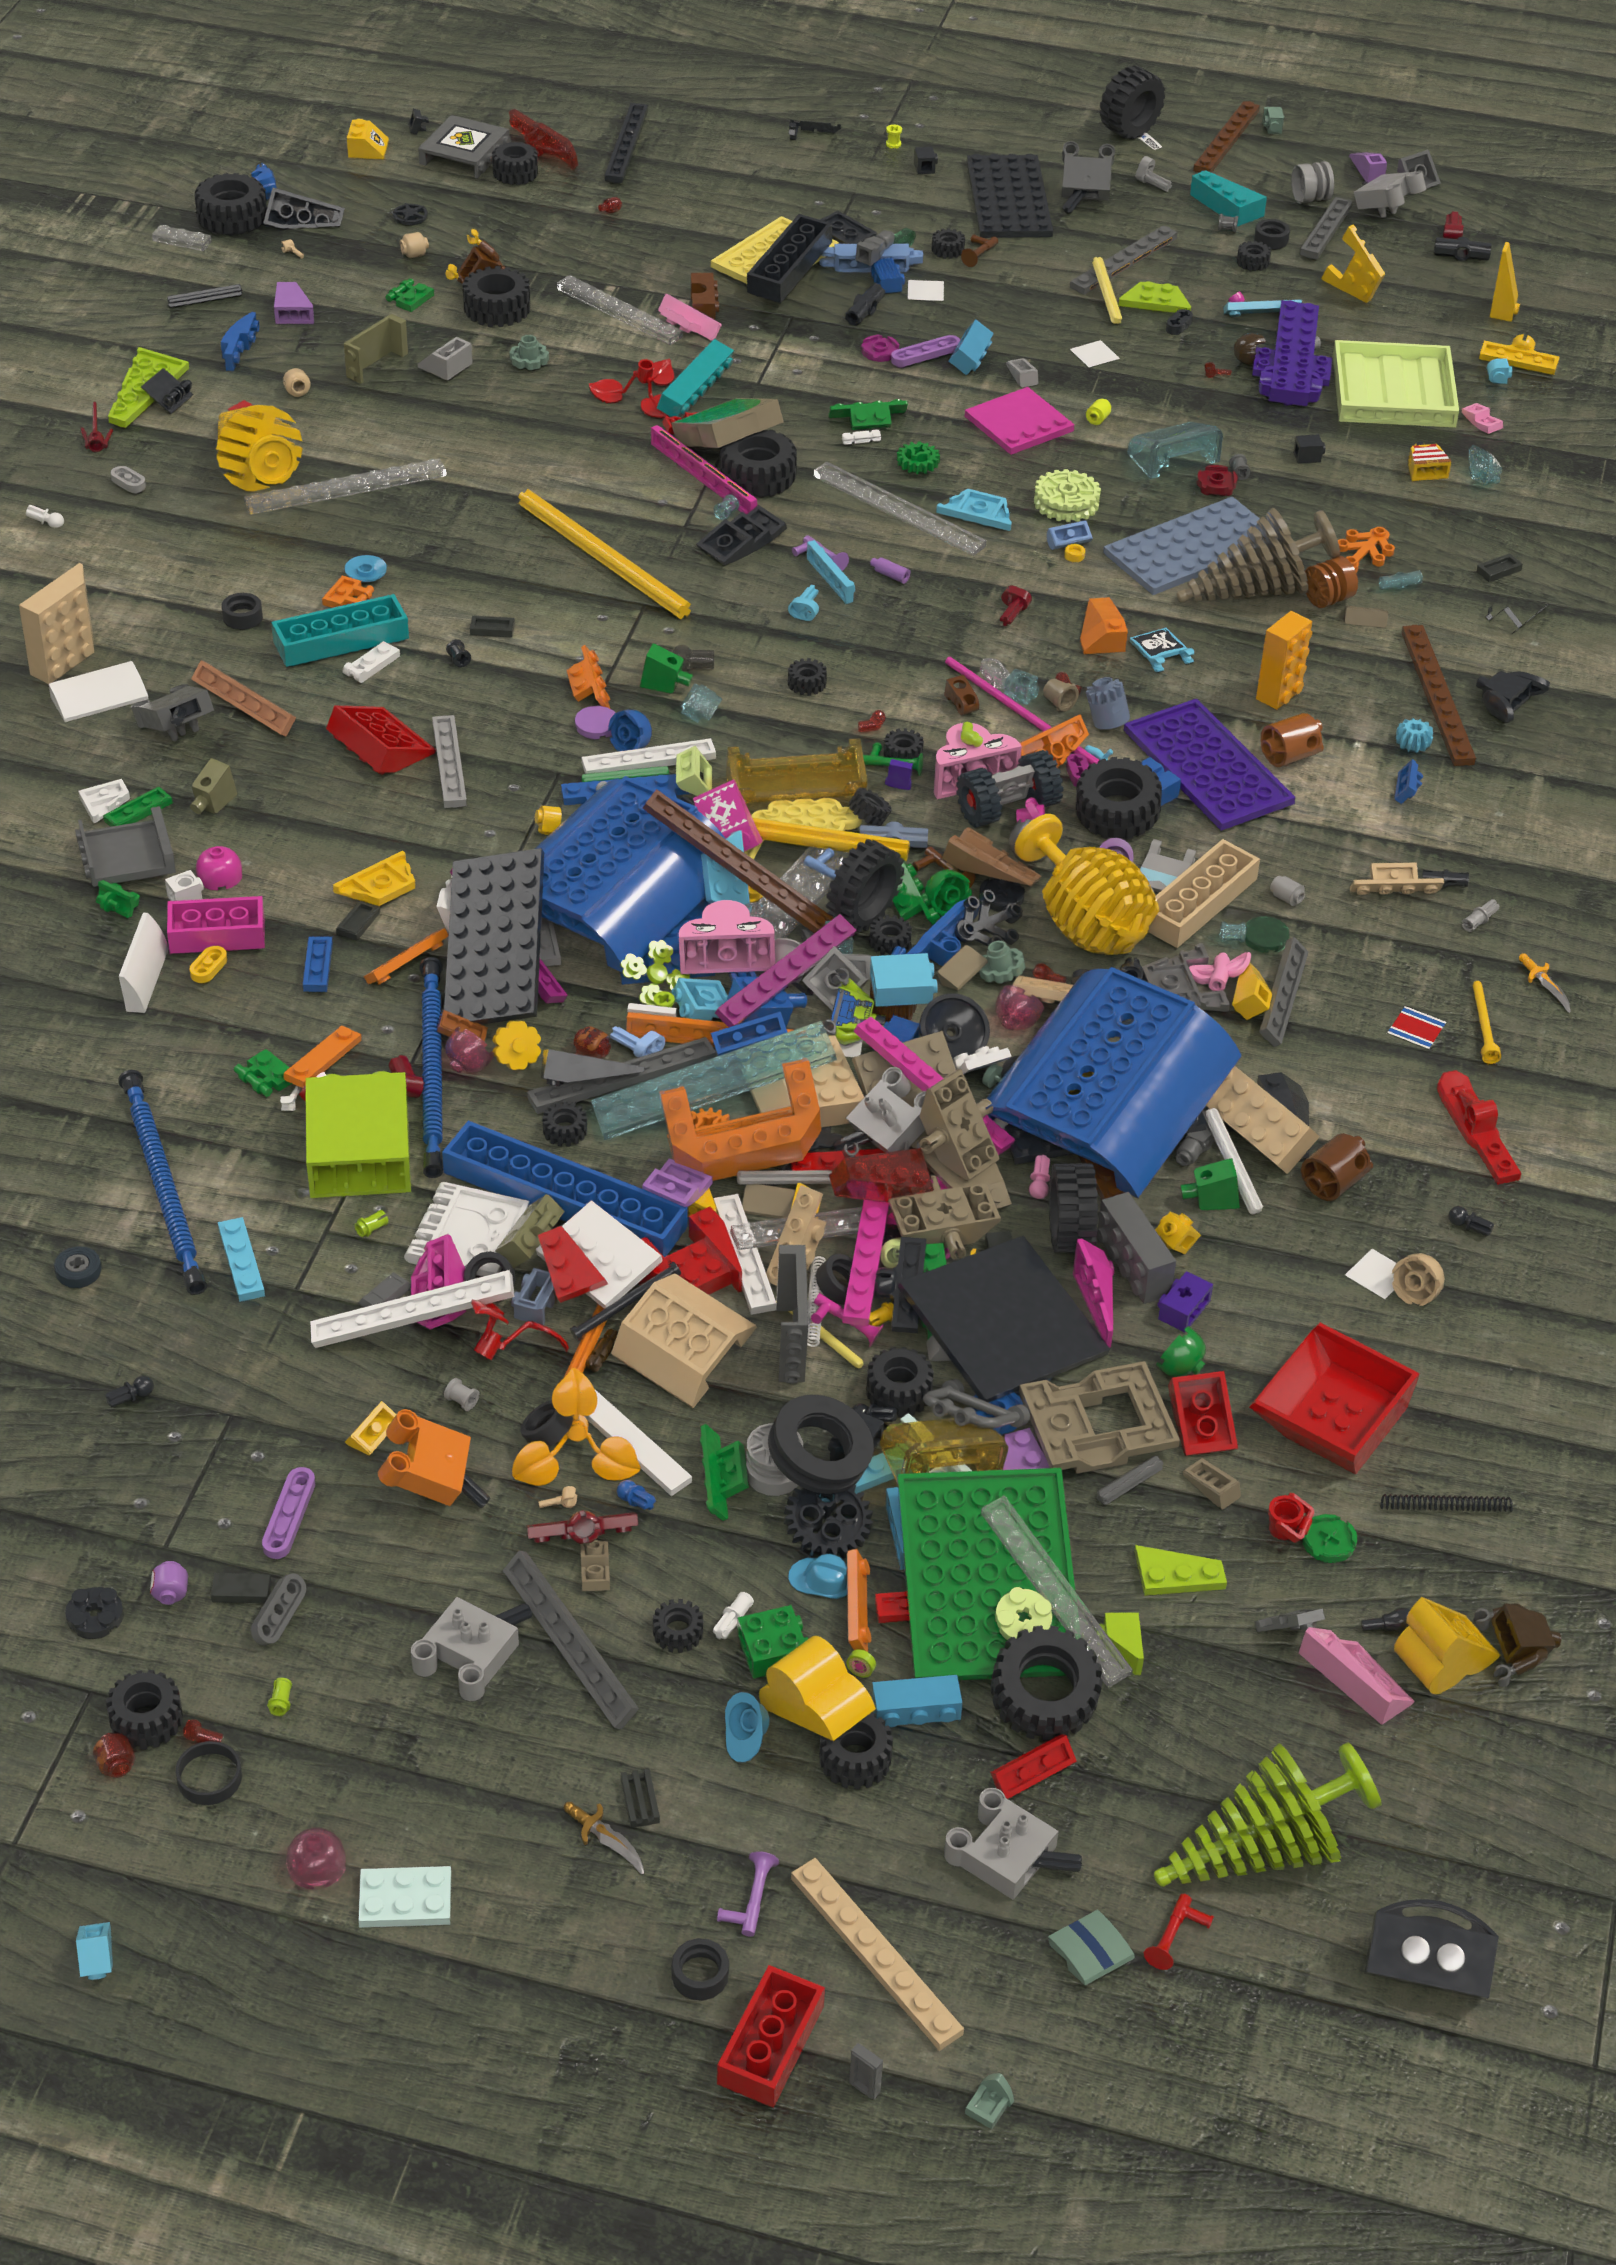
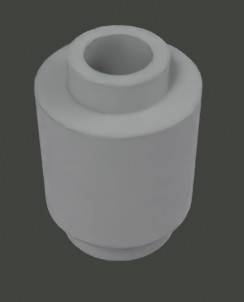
M1277 876L1271 883L1270 891L1273 895L1291 906L1301 903L1305 897L1304 886L1286 876Z

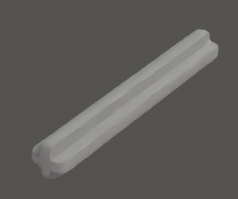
M831 1170L738 1171L737 1183L831 1184L833 1183V1172Z

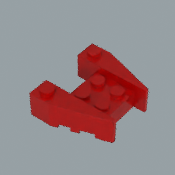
M711 1206L689 1216V1238L694 1243L664 1257L647 1237L641 1239L662 1256L663 1261L638 1284H644L669 1267L668 1264L675 1262L681 1271L680 1277L708 1295L730 1284L738 1293L742 1292V1268L725 1222Z

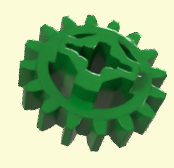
M920 441L917 444L910 442V445L903 444V448L899 447L897 452L898 466H902V470L908 469V473L914 472L919 474V472L927 474V470L933 472L934 468H938V464H940L939 450H935V446L929 447L928 443L924 444Z

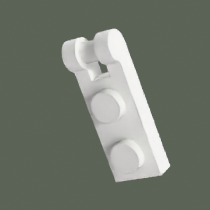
M383 641L353 663H346L343 667V673L349 677L353 676L356 681L362 683L400 657V650Z

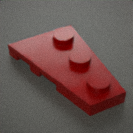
M562 1226L538 1235L554 1290L560 1303L608 1285L606 1279Z

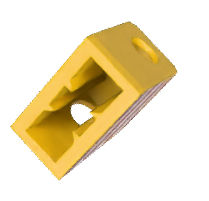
M1420 441L1410 448L1408 466L1411 480L1447 479L1449 477L1451 460L1439 445H1425L1424 442Z

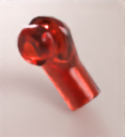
M877 710L869 720L858 721L859 732L879 730L885 722V713Z
M1037 964L1033 969L1035 978L1066 983V977L1054 973L1046 964Z
M189 1720L183 1728L185 1738L199 1743L206 1741L221 1742L223 1738L221 1733L201 1728L202 1725L198 1720Z

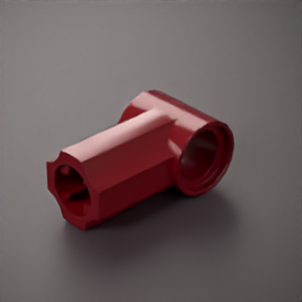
M1452 211L1446 215L1443 238L1458 239L1463 236L1464 225H1462V216L1458 212Z
M399 1055L396 1058H392L388 1065L391 1073L405 1072L407 1096L413 1098L420 1097L424 1085L423 1078L415 1076L407 1056Z

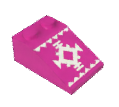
M734 779L693 798L698 811L707 817L725 838H728L735 831L742 830L744 851L763 842Z

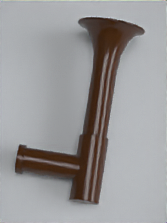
M973 234L971 242L981 246L975 250L970 248L964 249L961 253L962 262L968 267H974L978 262L979 255L998 244L997 237L985 239Z
M928 847L925 850L926 857L912 863L917 872L933 862L945 870H954L946 865L947 861L942 859L943 856L932 847ZM954 870L969 879V888L974 884L975 873Z

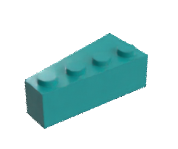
M1201 171L1198 174L1192 175L1190 195L1219 215L1239 216L1237 227L1265 216L1266 196L1209 171Z

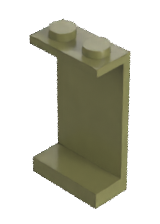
M390 314L345 342L346 377L361 384L363 383V369L388 353L393 352L401 357L408 354L406 320Z

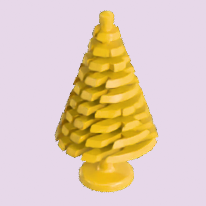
M253 405L223 412L219 415L216 448L218 450L217 460L219 467L232 470L233 473L227 472V474H223L231 484L245 491H258L270 488L265 484H283L291 477L292 472L296 470L299 464L297 457L301 458L303 448L284 438L288 437L302 441L300 430L277 419L280 418L296 423L288 413L274 406Z

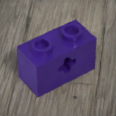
M1186 1271L1180 1279H1175L1170 1292L1167 1295L1163 1294L1158 1302V1308H1160L1158 1320L1185 1333L1184 1329L1191 1326L1210 1303L1213 1284Z

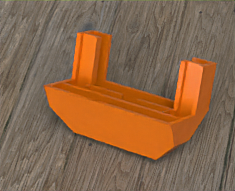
M803 1058L788 1063H781L791 1106L694 1128L684 1086L659 1091L668 1130L667 1138L675 1163L712 1176V1181L737 1176L738 1171H758L803 1160L821 1132L820 1108L809 1060Z

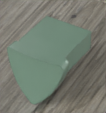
M1000 2073L990 2074L982 2080L978 2086L979 2089L965 2110L966 2115L990 2129H993L1007 2106L1010 2107L1014 2102L1011 2087Z

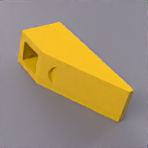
M1250 962L1246 970L1238 977L1232 1003L1236 1012L1240 1013L1246 1020L1269 1010L1272 992L1262 975Z

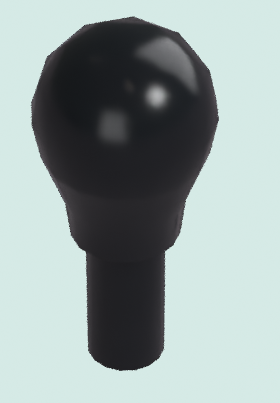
M1401 1607L1382 1615L1380 1618L1361 1620L1362 1631L1384 1628V1630L1403 1632L1409 1626L1406 1619L1410 1609Z

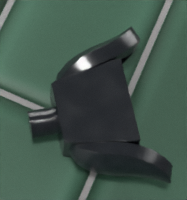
M1499 671L1490 679L1480 676L1476 683V687L1483 690L1482 702L1490 714L1504 723L1514 720V711L1525 703L1530 696L1547 692L1551 685L1546 679L1521 671L1510 673Z

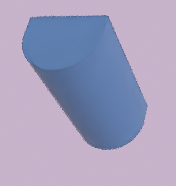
M1086 520L1052 527L1047 531V542L1052 550L1067 547L1070 544L1091 542L1093 539Z

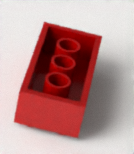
M768 1965L717 2064V2085L774 2108L824 2008L825 1987Z

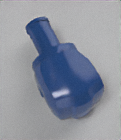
M261 163L262 167L258 164L256 170L251 173V177L256 178L263 185L266 199H270L272 188H277L275 176L272 170Z

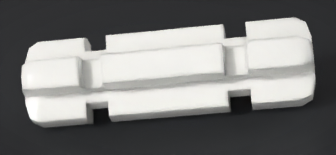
M879 430L842 434L844 445H850L852 442L860 444L869 443L870 440L872 442L881 440Z

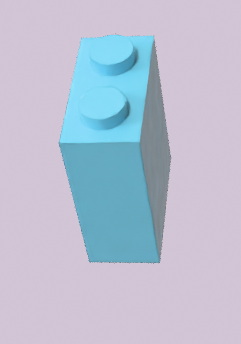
M928 953L871 956L870 978L876 1006L928 1004L933 1000V993H937L938 987L937 979L932 978L934 977V964L929 963Z

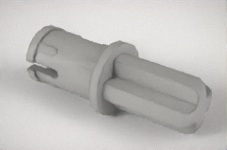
M1492 899L1482 907H1476L1471 915L1462 920V927L1467 932H1472L1480 924L1487 923L1489 917L1499 910V904H1497L1496 900Z

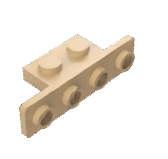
M1372 863L1370 865L1371 880H1354L1350 886V892H1357L1359 895H1366L1370 892H1379L1384 895L1392 892L1412 894L1415 891L1433 894L1440 891L1444 884V879H1418L1417 863Z
M800 1186L766 1272L769 1283L777 1286L779 1245H806V1269H809L810 1264L815 1258L816 1248L824 1235V1228L827 1223L814 1218L823 1196L822 1193L805 1186Z

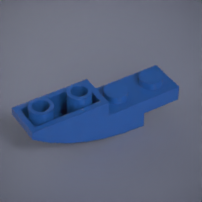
M251 312L238 320L223 336L221 341L222 359H225L227 371H234L236 364L240 362V353H243L244 350H250L252 343H255L256 332H259L260 328L259 320H256V312Z

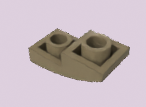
M595 1540L592 1543L580 1544L582 1591L610 1590L608 1541L600 1542Z

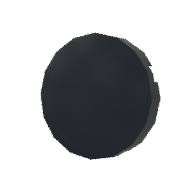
M988 878L980 885L979 896L985 890H991L994 893L995 900L990 904V909L994 911H1002L1009 903H1017L1021 906L1024 902L1025 889L1020 886V883L998 878L989 880Z

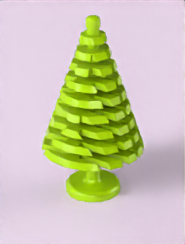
M1349 1742L1341 1745L1338 1750L1346 1773L1312 1791L1305 1783L1307 1782L1289 1752L1281 1743H1278L1271 1752L1276 1764L1274 1765L1267 1756L1259 1763L1262 1779L1253 1770L1246 1776V1782L1249 1784L1248 1788L1254 1801L1241 1783L1233 1792L1242 1817L1228 1797L1220 1804L1231 1833L1228 1834L1229 1831L1217 1812L1213 1810L1207 1816L1209 1818L1207 1820L1214 1832L1216 1842L1213 1843L1205 1827L1200 1825L1194 1832L1201 1849L1197 1851L1190 1838L1187 1837L1181 1843L1186 1858L1181 1860L1177 1852L1174 1851L1168 1857L1171 1865L1165 1868L1161 1867L1154 1872L1155 1881L1161 1887L1170 1884L1176 1878L1179 1879L1181 1884L1191 1883L1187 1873L1192 1869L1200 1881L1210 1880L1204 1865L1207 1862L1210 1863L1212 1870L1218 1878L1227 1877L1229 1875L1221 1858L1223 1854H1225L1227 1862L1237 1876L1247 1875L1245 1864L1237 1849L1238 1847L1255 1873L1265 1872V1864L1256 1844L1273 1870H1284L1285 1867L1277 1846L1280 1848L1286 1861L1293 1868L1303 1867L1300 1852L1310 1865L1322 1863V1857L1318 1851L1321 1852L1328 1862H1339L1341 1855L1336 1847L1338 1846L1326 1817L1320 1811V1806L1355 1789L1364 1804L1370 1809H1375L1382 1805L1377 1788L1359 1754Z

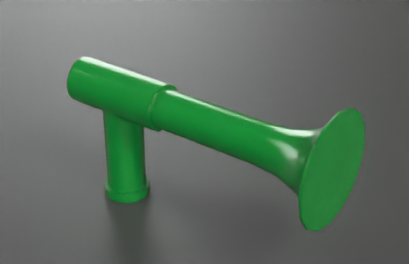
M874 743L870 755H861V765L889 766L891 759L913 763L912 769L916 770L919 776L922 774V753L913 759L887 758L879 756L882 745Z

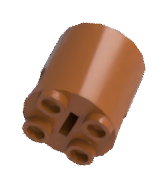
M1301 713L1265 726L1261 732L1260 739L1263 754L1270 764L1275 767H1282L1322 752L1324 750L1321 735L1322 723L1307 713Z

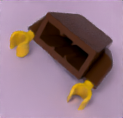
M475 229L471 230L472 235L475 237L472 238L467 235V240L470 244H477L478 246L472 248L458 272L455 265H448V270H446L447 279L453 280L456 278L458 282L463 284L465 277H469L471 272L476 274L478 269L484 271L485 267L495 269V266L505 269V266L499 260L498 253L486 241H481L478 238V231Z

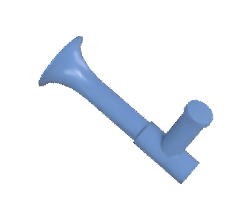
M827 848L817 859L809 855L805 858L804 865L833 880L836 877L834 874L835 870L824 864L834 856L832 849Z

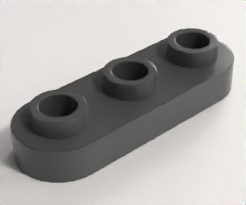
M288 1574L279 1579L251 1626V1634L259 1645L266 1646L275 1643L280 1638L304 1598L306 1584L298 1574Z

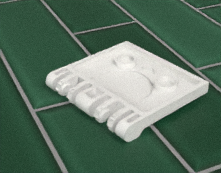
M441 1182L432 1199L434 1204L432 1203L428 1207L415 1234L417 1239H413L404 1258L407 1262L417 1265L420 1257L425 1252L424 1247L427 1242L449 1234L466 1269L469 1261L479 1253L495 1252L530 1205L529 1201ZM486 1263L479 1268L476 1275L484 1277L500 1273L502 1267L496 1263Z

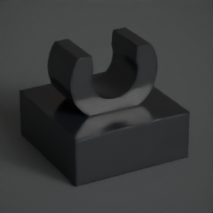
M413 108L408 126L410 133L418 134L419 130L426 131V126L421 125V123H429V119L427 116H422L420 110Z

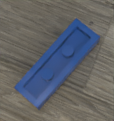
M332 937L308 938L303 992H327L333 947Z

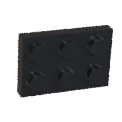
M840 211L820 219L832 223V239L839 242V244H858L859 242H864L867 238L877 235V232Z

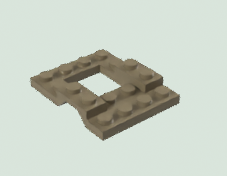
M1145 1361L1095 1370L1076 1384L1059 1387L1048 1380L1020 1385L1019 1393L1025 1407L1029 1410L1031 1423L1050 1468H1061L1062 1470L1074 1468L1077 1474L1127 1464L1128 1457L1179 1447L1180 1439ZM1128 1392L1142 1426L1095 1435L1084 1407L1102 1404V1398L1105 1396Z

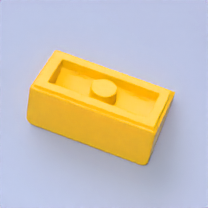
M381 1401L348 1437L345 1443L367 1455H371L387 1436L386 1429L396 1416V1413Z

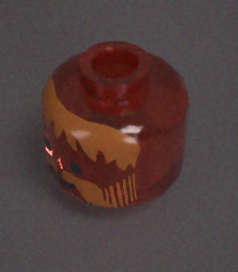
M592 1026L580 1029L576 1033L573 1042L579 1055L599 1059L606 1057L611 1049L609 1036Z
M105 1734L93 1748V1755L100 1772L106 1776L113 1778L122 1777L131 1770L135 1763L136 1757L131 1743L123 1734Z

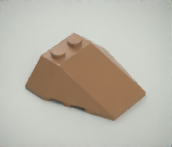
M969 827L964 829L960 837L954 835L950 838L942 859L947 861L946 865L954 870L960 869L1029 886L1034 885L1042 877L1021 861L1016 862L1008 857L1009 853L1005 850L1000 851L993 847L991 840Z

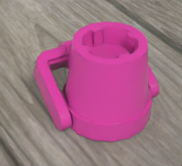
M1030 797L1026 800V808L1017 809L1016 819L1017 822L1020 819L1021 822H1025L1026 819L1033 820L1045 814L1044 805H1039L1035 798Z

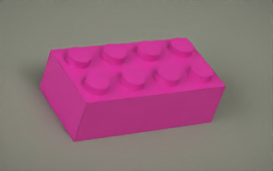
M263 897L168 901L167 935L170 954L203 952L210 946H220L228 951L265 948Z

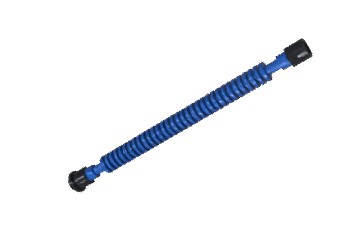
M434 957L425 958L420 962V972L424 978V987L426 988L422 993V1068L424 1082L423 1141L428 1146L424 1153L423 1174L428 1178H438L443 1174V1162L440 1156V1147L438 1146L443 1140L441 1033L437 1032L441 1015V993L437 988L441 972L443 971V964Z
M127 1070L119 1076L118 1083L123 1088L124 1093L128 1095L129 1101L133 1103L130 1112L176 1258L184 1262L182 1276L189 1294H201L207 1289V1283L203 1271L199 1270L198 1263L194 1261L197 1255L195 1245L150 1106L147 1102L143 1101V1076L137 1070Z

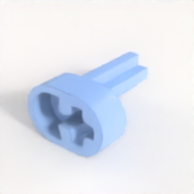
M615 1026L610 1034V1038L633 1050L634 1056L637 1058L662 1051L665 1045V1037L655 1031L648 1032L640 1039Z

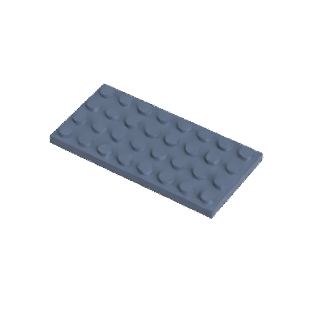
M1230 497L1104 546L1103 554L1148 592L1155 595L1188 582L1192 578H1198V573L1201 570L1208 574L1207 566L1213 561L1219 569L1218 555L1224 552L1228 557L1227 548L1232 543L1237 546V540L1242 534L1248 537L1247 530L1251 526L1256 527L1257 521L1260 518L1234 497Z

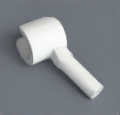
M296 1086L290 1096H281V1111L295 1110L296 1098L301 1087Z

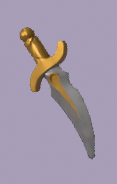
M573 1802L565 1803L564 1811L570 1813L571 1817L583 1825L581 1836L584 1845L588 1844V1835L590 1832H593L598 1837L600 1843L622 1855L640 1874H644L641 1859L635 1848L623 1835L613 1831L609 1824L601 1822L603 1818V1807L601 1804H597L596 1814L590 1816L581 1808L575 1806Z

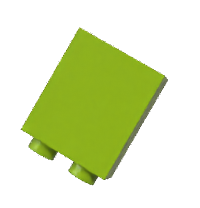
M378 1071L373 1074L347 1076L327 1074L322 1077L306 1078V1163L310 1198L411 1192L405 1072L389 1073Z

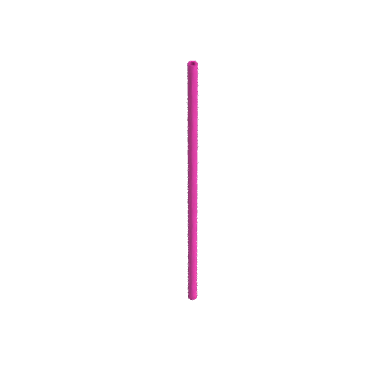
M948 657L945 660V664L964 675L968 680L1040 730L1045 731L1051 728L1046 722L952 657ZM1080 746L1072 751L1073 753L1085 756L1089 764H1097L1099 761L1098 758Z

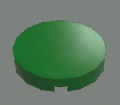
M1322 1514L1312 1518V1524L1307 1535L1302 1539V1544L1312 1557L1328 1563L1345 1561L1353 1555L1357 1545V1532L1352 1524L1348 1521L1345 1523L1340 1520L1341 1517L1336 1515Z

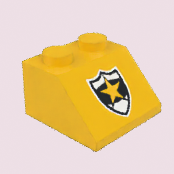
M363 119L352 120L347 135L348 158L384 159L389 138L371 121Z

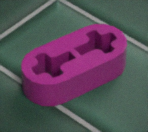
M1078 753L1069 755L1066 764V770L1071 783L1075 787H1077V781L1081 773L1089 766L1086 757Z

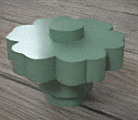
M533 335L522 336L518 346H513L509 352L512 365L519 369H539L541 365H546L549 361V352L546 351V346L539 343Z
M1003 941L992 942L988 946L987 954L983 955L988 963L979 973L981 979H984L986 982L996 981V983L1011 981L1013 976L1021 975L1026 968L1023 953L1016 948L1010 949Z

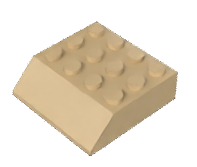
M78 563L19 605L30 675L47 684L54 682L94 653L93 631L83 564Z
M835 1035L766 1044L741 1064V1072L759 1113L791 1106L781 1063H788L807 1058L810 1063L820 1108L821 1128L850 1124L846 1117L864 1099Z

